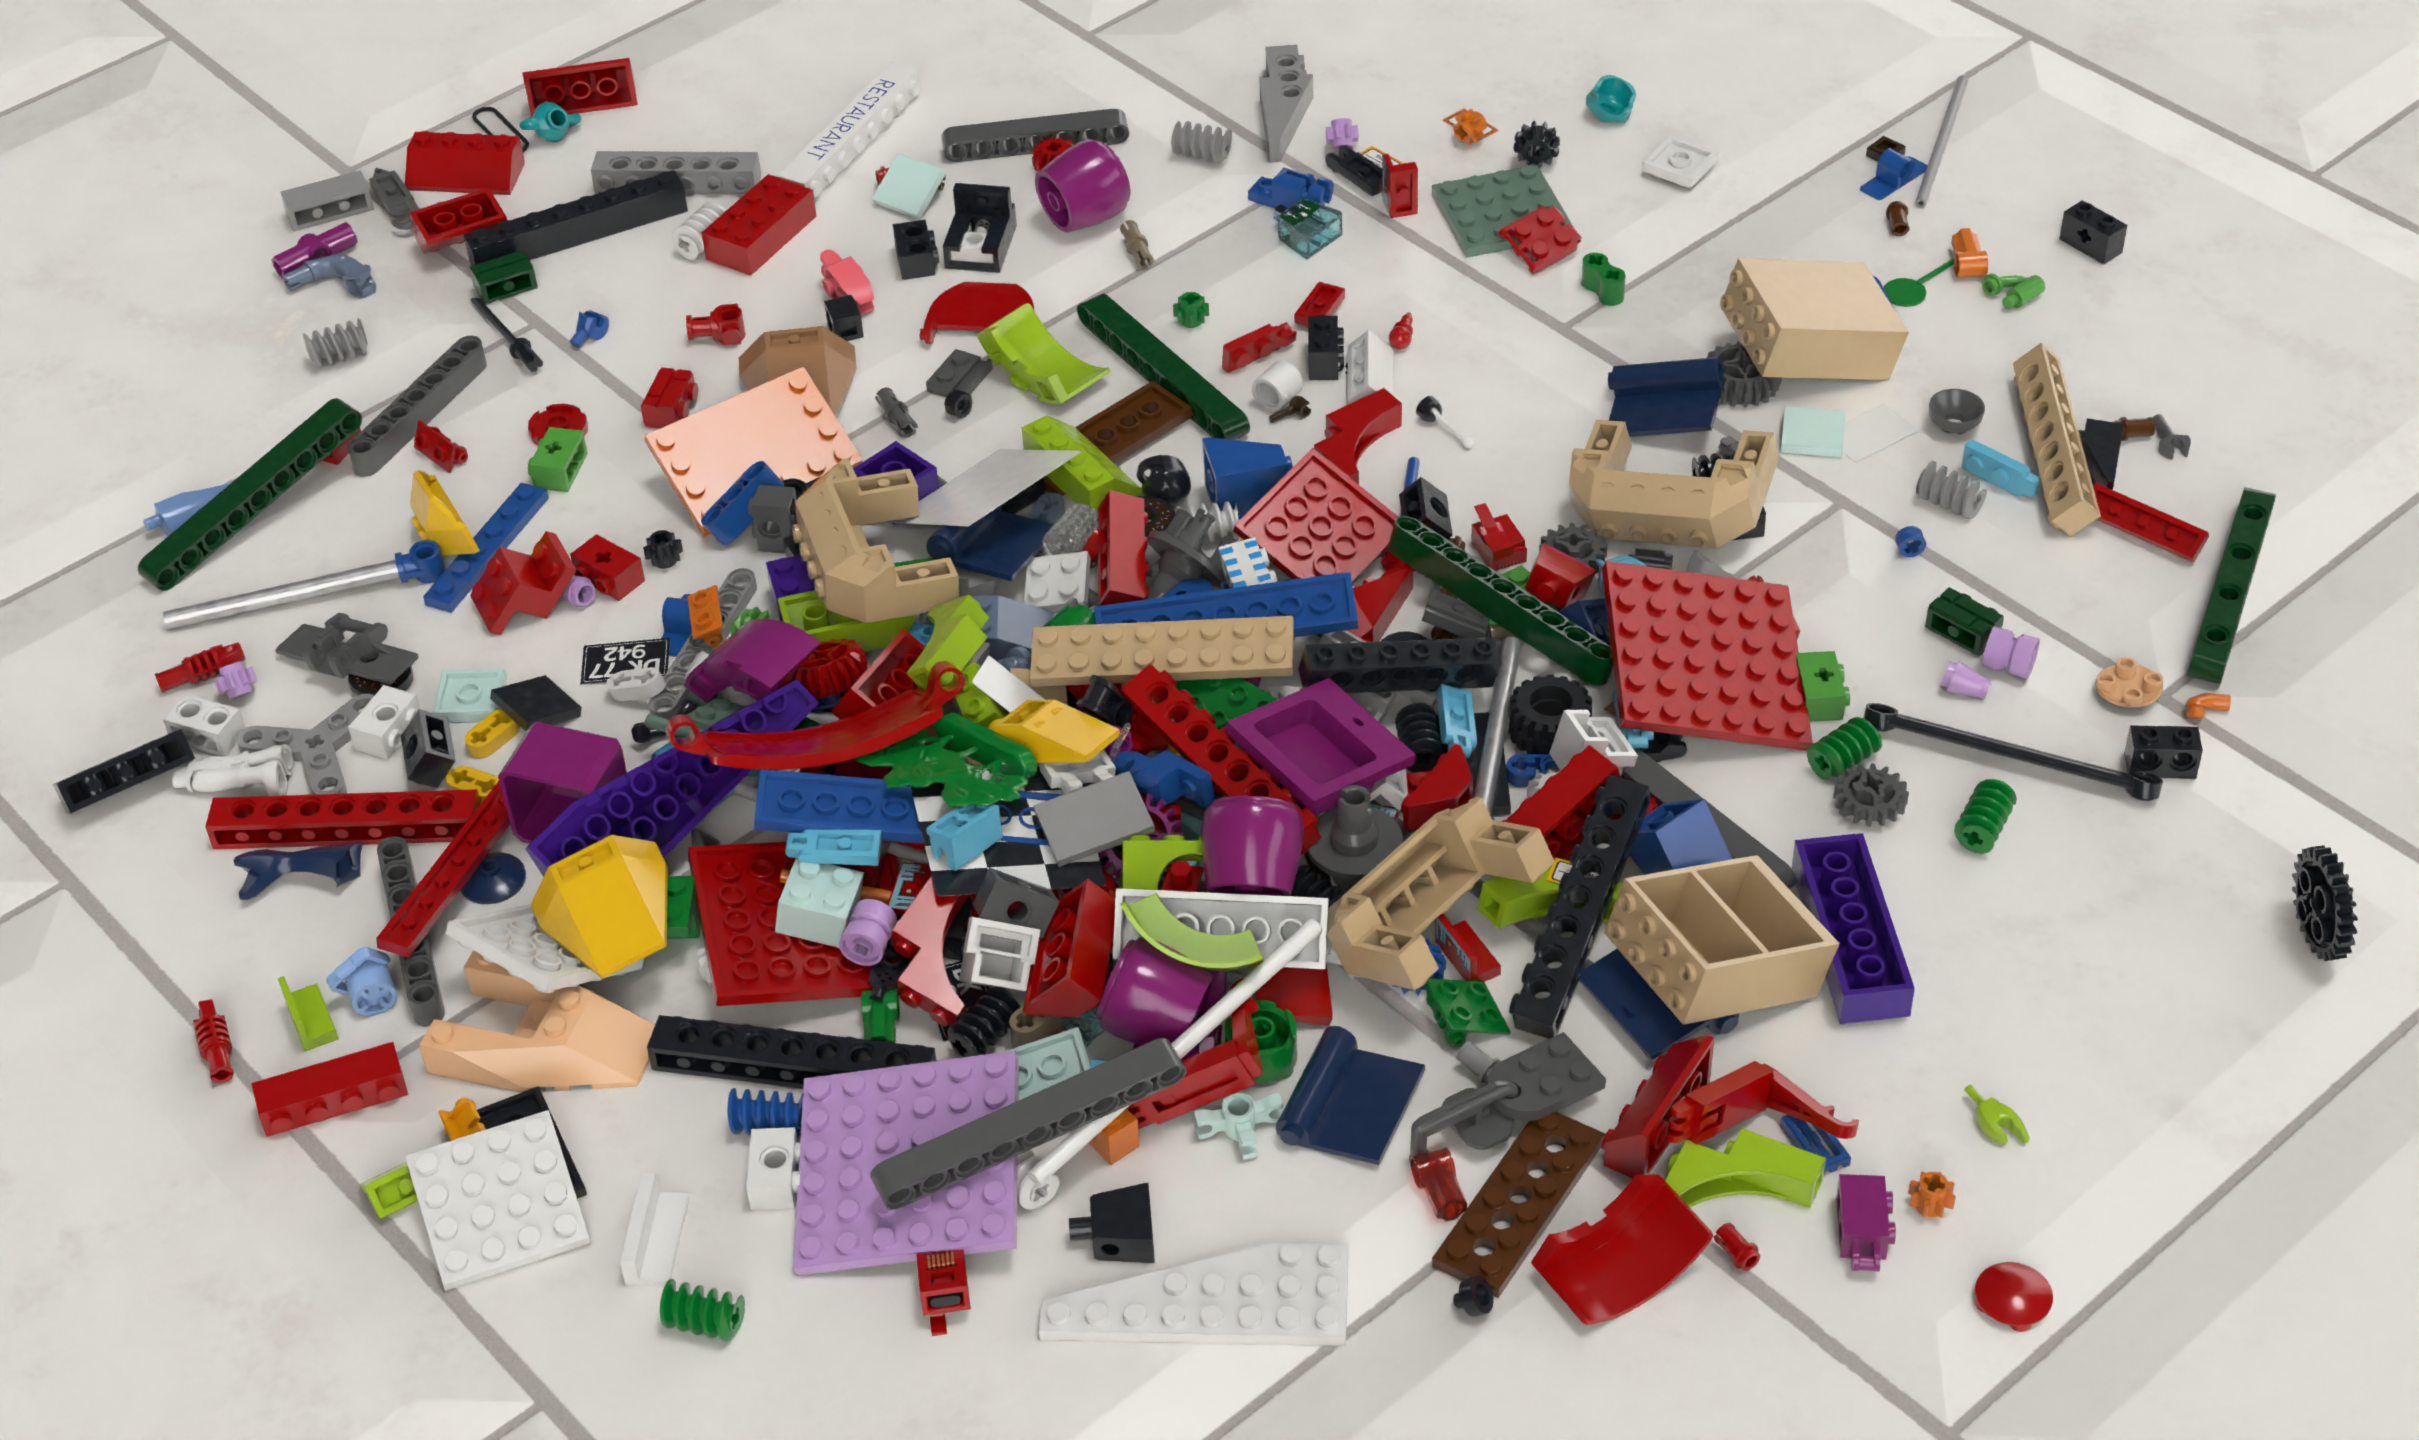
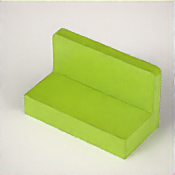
M285 977L277 978L304 1051L306 1052L338 1040L335 1026L317 983L290 992Z
M407 1161L359 1184L361 1190L366 1192L378 1219L418 1201Z

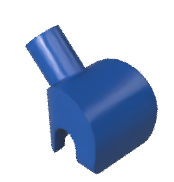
M591 310L586 311L584 314L579 312L576 333L571 338L570 343L574 347L579 348L587 337L594 340L603 338L609 328V318Z

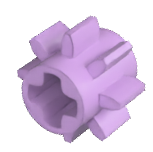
M1335 119L1331 121V127H1326V143H1333L1334 150H1339L1343 146L1352 149L1353 142H1358V125L1352 126L1351 119Z
M241 661L218 669L221 677L216 678L214 682L219 695L227 692L231 700L253 692L251 684H254L257 678L252 667L244 669Z

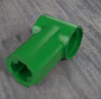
M898 989L886 992L883 1002L869 999L872 990L862 991L861 1007L864 1022V1039L895 1043L896 1021L900 1018Z

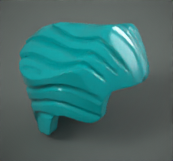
M1605 75L1598 80L1594 88L1587 94L1586 106L1590 108V111L1601 122L1625 123L1630 117L1636 92L1634 87L1627 81L1613 75Z

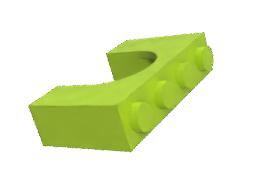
M1134 835L1130 840H1123L1122 889L1158 890L1159 881L1171 864L1177 861H1197L1203 863L1201 836L1198 837V840H1185V837L1181 835H1168L1164 837V840H1150V836Z

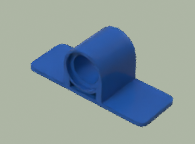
M1887 149L1878 160L1876 177L1860 187V191L1876 200H1882L1926 172L1928 165L1911 156L1906 157L1893 149Z
M684 594L681 599L667 597L664 601L662 608L664 634L662 638H670L669 656L677 657L692 633L687 598L691 594Z

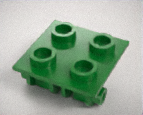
M1428 978L1426 985L1429 990L1426 993V1002L1431 1007L1438 1026L1444 1029L1443 1033L1448 1044L1453 1045V1047L1464 1045L1468 1033L1510 1035L1511 1031L1485 982Z

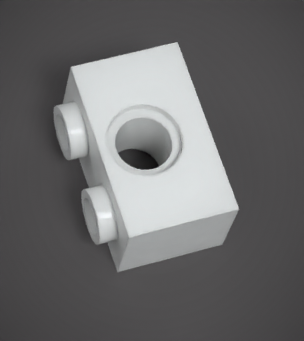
M383 685L348 727L354 749L388 760L396 749L401 747V735L418 709H420L417 695Z
M795 1127L751 1129L746 1190L751 1210L795 1208L796 1193L798 1192V1185H800L801 1171H798L800 1142L797 1140Z

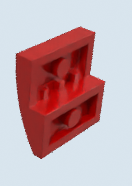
M1327 964L1326 969L1283 967L1254 993V1000L1275 1002L1276 1007L1285 1012V1008L1293 1014L1296 1023L1330 1026L1333 1013Z

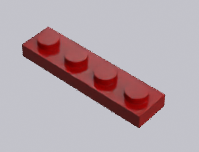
M2096 482L2093 485L2101 515L2096 520L2188 561L2195 562L2209 538L2207 531Z

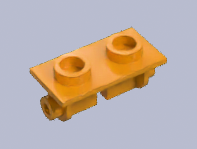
M466 1097L458 1099L451 1112L438 1111L445 1131L451 1141L486 1130L484 1124L479 1123L481 1118L474 1101Z

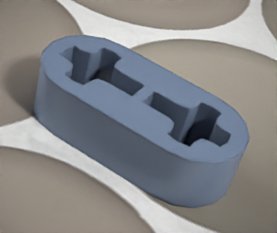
M1051 492L1041 495L1037 499L1029 518L1056 524L1059 528L1065 515L1063 497L1058 493Z

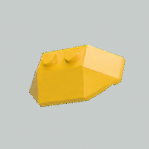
M420 470L414 472L410 506L416 516L411 518V521L421 538L438 543L442 555L475 554L480 550L467 526L435 475L431 474L428 476L426 472Z

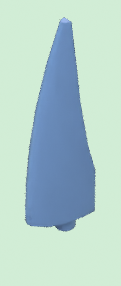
M231 483L180 493L155 503L156 515L143 520L146 530L150 531L160 527L169 536Z

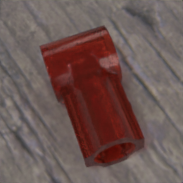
M1445 1147L1410 1157L1414 1181L1419 1189L1424 1188L1437 1219H1444L1446 1222L1458 1219L1467 1209V1201L1456 1179L1455 1164L1449 1149Z

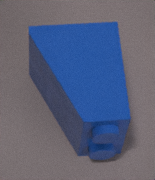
M1210 437L1202 438L1204 483L1211 505L1212 503H1217L1220 511L1223 509L1224 502L1229 501L1233 510L1235 505H1237L1239 520L1293 468L1291 457H1285L1282 446L1279 444Z
M1704 799L1663 803L1645 815L1629 855L1645 875L1733 859Z

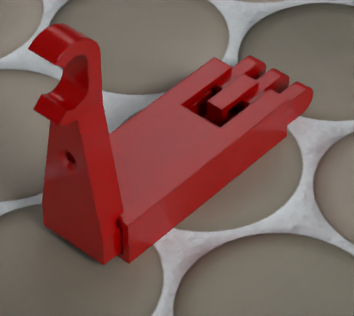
M1244 978L1239 979L1238 981H1236V982L1231 986L1230 990L1233 989V988H1234L1241 980H1243ZM1253 998L1247 999L1232 1013L1233 1040L1183 1060L1182 1062L1186 1068V1074L1183 1079L1169 1088L1131 1104L1127 1108L1137 1118L1138 1129L1155 1122L1159 1125L1256 1085L1255 1077L1263 1075V1069L1251 1014L1256 1012L1259 1006Z
M1753 1061L1686 1094L1685 1099L1673 1104L1670 1112L1672 1117L1669 1118L1668 1123L1670 1129L1667 1131L1666 1140L1670 1143H1679L1688 1139L1698 1145L1765 1111L1766 1108L1814 1124L1841 1139H1850L1856 1136L1859 1120L1852 1119L1851 1122H1842L1833 1117L1835 1111L1833 1105L1822 1106L1776 1069L1765 1063L1760 1064Z

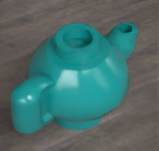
M546 101L535 109L531 118L521 121L519 126L522 130H535L536 134L544 140L556 142L567 134L569 126H575L581 122V116L578 113L567 115L561 106Z

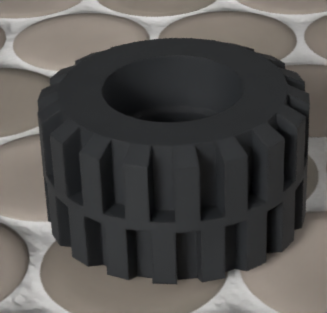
M1539 675L1533 677L1531 681L1525 680L1521 682V686H1517L1510 697L1509 734L1512 743H1516V748L1520 751H1527V754H1549L1564 710H1588L1590 712L1589 717H1592V698L1588 696V690L1585 687H1580V683L1575 680L1569 681L1568 677L1560 676L1559 678L1554 677V675H1547V677Z

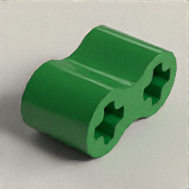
M1589 253L1585 255L1582 260V286L1587 290L1595 292L1600 302L1605 305L1615 306L1622 303L1625 295V272L1620 268L1612 266L1604 254Z

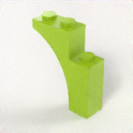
M969 594L935 606L926 615L935 625L932 636L920 656L907 671L908 676L919 688L926 690L929 672L940 661L951 662L962 671L988 638L981 628L990 617L982 610L980 603ZM953 672L944 673L940 678V685L949 684L953 679Z
M1552 866L1544 872V875L1539 880L1533 883L1499 876L1484 882L1477 909L1499 929L1522 920L1547 916L1550 905L1552 903L1557 904L1560 897L1558 892L1559 884L1546 880ZM1620 881L1602 923L1607 924L1622 887ZM1577 902L1574 903L1572 906L1575 908L1584 907L1586 903Z
M1741 1128L1735 1142L1728 1141L1724 1153L1686 1140L1680 1153L1674 1152L1667 1168V1173L1669 1174L1665 1181L1689 1207L1723 1196L1763 1195L1788 1200L1811 1208L1823 1182L1826 1158Z

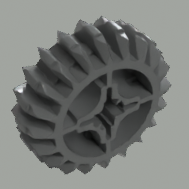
M1739 341L1735 345L1725 343L1724 347L1716 346L1714 351L1708 352L1706 358L1720 357L1723 362L1724 383L1720 395L1722 404L1729 402L1732 403L1733 407L1740 404L1746 408L1748 404L1758 406L1760 401L1765 403L1768 402L1769 397H1775L1781 385L1782 377H1762L1746 349Z

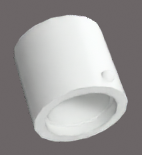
M1279 360L1253 382L1252 393L1255 400L1264 409L1276 412L1302 390L1303 379L1300 372L1291 363Z

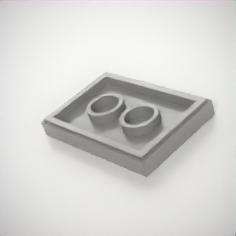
M1130 771L1033 806L1034 813L1058 867L1123 844V840H1130L1134 835H1147L1155 832L1152 819Z

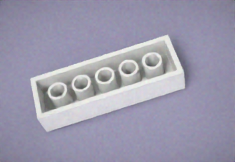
M1116 888L1113 959H1119L1129 940L1133 939L1136 941L1137 938L1142 937L1125 915L1120 903L1126 902L1130 905L1157 893L1166 909L1177 920L1194 930L1213 935H1230L1251 929L1264 960L1309 919H1314L1321 926L1322 933L1284 967L1326 969L1329 898Z

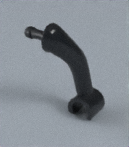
M692 700L682 701L673 716L691 713L696 710V703ZM645 722L636 723L631 729L633 740L636 743H645L655 738L667 736L663 731L646 727Z

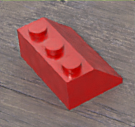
M489 188L409 212L415 239L424 254L436 252L441 248L457 243H464V234L507 220L504 211Z

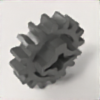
M1570 523L1568 528H1564L1560 524L1557 531L1547 530V536H1542L1541 544H1539V551L1542 544L1546 543L1597 570L1596 573L1599 572V566L1595 560L1601 559L1605 561V558H1607V544H1604L1605 537L1597 536L1596 529L1587 531L1584 524L1580 528L1575 527L1574 523Z
M1871 763L1870 769H1865L1861 764H1857V771L1847 768L1845 769V776H1838L1833 796L1836 799L1835 807L1843 808V817L1854 816L1853 823L1855 824L1860 822V820H1866L1868 827H1871L1873 821H1877L1881 826H1885L1887 818L1895 822L1897 821L1898 814L1903 815L1905 813L1909 791H1906V781H1899V773L1888 774L1889 767L1885 766L1882 770H1877L1876 765Z

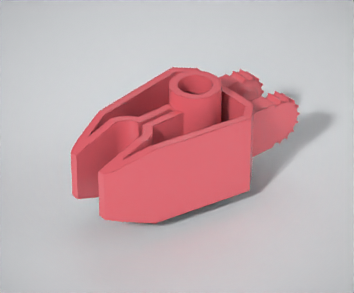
M824 250L820 254V261L823 263L821 266V274L824 276L822 286L826 294L831 299L852 295L861 315L874 310L872 302L874 295L871 283L862 268L855 262L852 256L842 259L834 250Z

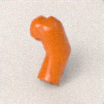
M2203 693L2191 697L2185 704V707H2188L2186 715L2191 719H2202L2205 715L2204 709L2229 711L2231 696L2227 694Z

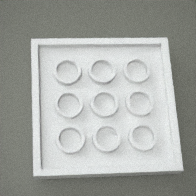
M531 904L448 921L445 934L457 940L460 946L476 951L483 955L484 960L498 964L507 969L510 975L522 978L533 984V988L537 991L552 993L556 989L577 987L582 983L602 980L601 977L541 930ZM644 958L608 977L622 976L628 972L642 969Z
M549 1110L405 1155L445 1291L591 1244Z

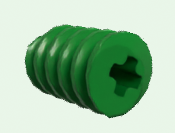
M1860 717L1851 718L1847 723L1840 725L1836 730L1831 731L1827 736L1810 745L1807 750L1808 762L1812 770L1821 779L1828 780L1831 776L1838 777L1843 775L1845 769H1852L1854 765L1860 764L1863 759L1869 758L1873 753L1880 751L1882 748L1881 736L1869 721Z
M1986 779L1977 784L1969 798V802L1965 805L1964 811L1960 815V819L1955 824V836L1962 846L1967 850L1980 854L1988 853L1993 849L1994 843L1999 838V833L2003 830L2008 816L2013 811V805L2016 804L2017 797L2014 790L2005 782L1996 779Z
M669 1279L666 1282L660 1301V1320L664 1327L670 1329L676 1326L682 1332L690 1329L693 1334L700 1335L704 1333L708 1338L719 1336L722 1341L726 1342L730 1341L737 1334L745 1312V1300L742 1294L738 1297L736 1303L732 1304L733 1296L729 1291L724 1293L721 1301H718L719 1295L716 1288L710 1289L705 1298L702 1285L696 1286L693 1293L690 1294V1284L688 1282H683L678 1291H676L675 1279Z

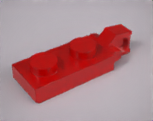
M1287 322L1279 326L1267 324L1223 345L1222 368L1227 373H1230L1238 368L1245 367L1261 357L1270 355L1273 351H1278L1280 346L1287 347L1296 341L1297 332Z

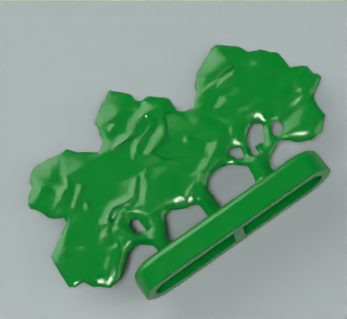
M953 712L944 715L936 721L935 731L937 737L927 736V729L924 728L916 734L890 746L854 758L855 761L870 767H892L893 770L884 776L887 788H902L906 785L918 788L928 787L933 783H943L944 790H942L941 797L946 805L952 808L969 805L988 806L998 801L1011 802L1019 799L1021 796L1018 790L1026 786L1028 778L1034 776L1037 772L1036 759L1027 747ZM924 743H933L928 746L923 745ZM946 746L952 750H946L943 747ZM969 757L983 765H970L964 759ZM975 768H978V769L983 768L981 771H974V770H973V769H975ZM985 771L993 774L990 780L982 779V774ZM998 776H1001L1002 778H1004L1003 780H1000V781H997V780H996V778H997Z

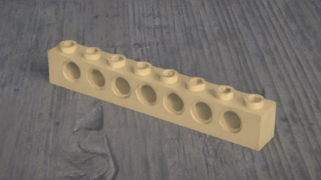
M2040 343L2013 362L2016 375L2014 376V381L2019 388L2020 395L2018 398L2025 412L2023 418L2029 428L2028 439L2033 445V459L2039 469L2037 476L2043 486L2044 494L2042 497L2048 506V520L2055 529H2062L2071 537L2101 515L2060 358Z

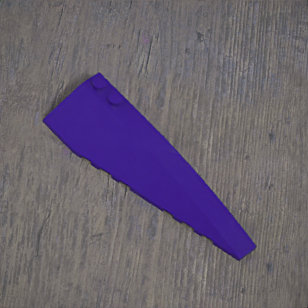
M796 679L700 733L708 731L742 733L790 731L819 702ZM673 747L573 802L525 849L543 877L549 866L610 835L656 842L664 858L753 769L715 765L710 762L707 756L680 751Z

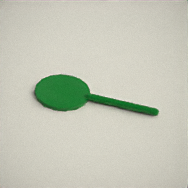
M1954 258L1917 281L1908 278H1898L1887 282L1884 285V290L1891 303L1903 307L1921 304L1927 294L1925 286L1922 284L1954 265Z

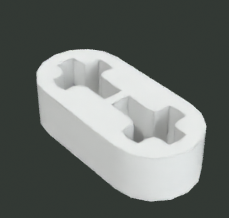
M654 667L620 671L612 675L606 682V688L615 701L652 698L662 692L666 686L661 673Z

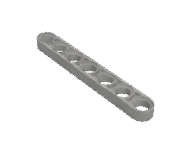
M739 568L731 571L718 590L722 622H724L723 629L720 630L723 634V640L720 645L729 636L732 622L740 612L745 610L757 590L755 574L750 569ZM739 581H749L746 585H735ZM727 601L737 602L736 604L731 606L722 605L724 602ZM691 633L663 677L666 683L665 688L658 695L649 699L648 707L650 714L670 720L677 711L679 704L687 700L690 692L685 686L678 690L669 689L675 684H685L686 677L684 675L688 669L683 668V666L692 663L696 655L702 650L710 655L718 647H697L696 645L704 642L702 637L694 640ZM660 706H671L667 711L661 712L656 710Z

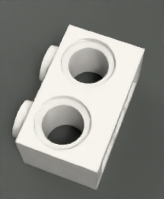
M187 694L181 697L163 719L168 734L182 729L190 748L217 756H227L237 744V735L245 729L239 709Z

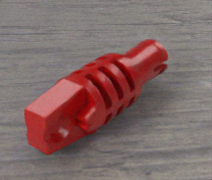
M238 642L224 647L220 644L211 647L209 650H203L201 653L193 654L191 657H185L181 661L182 664L154 675L162 693L187 682L198 684L199 681L216 677V675L220 674L218 669L244 661L246 657Z
M212 999L199 1001L200 1019L193 1020V1026L200 1055L208 1061L211 1080L215 1083H225L231 1080L234 1075L229 1058L232 1044L224 1015L216 1014Z

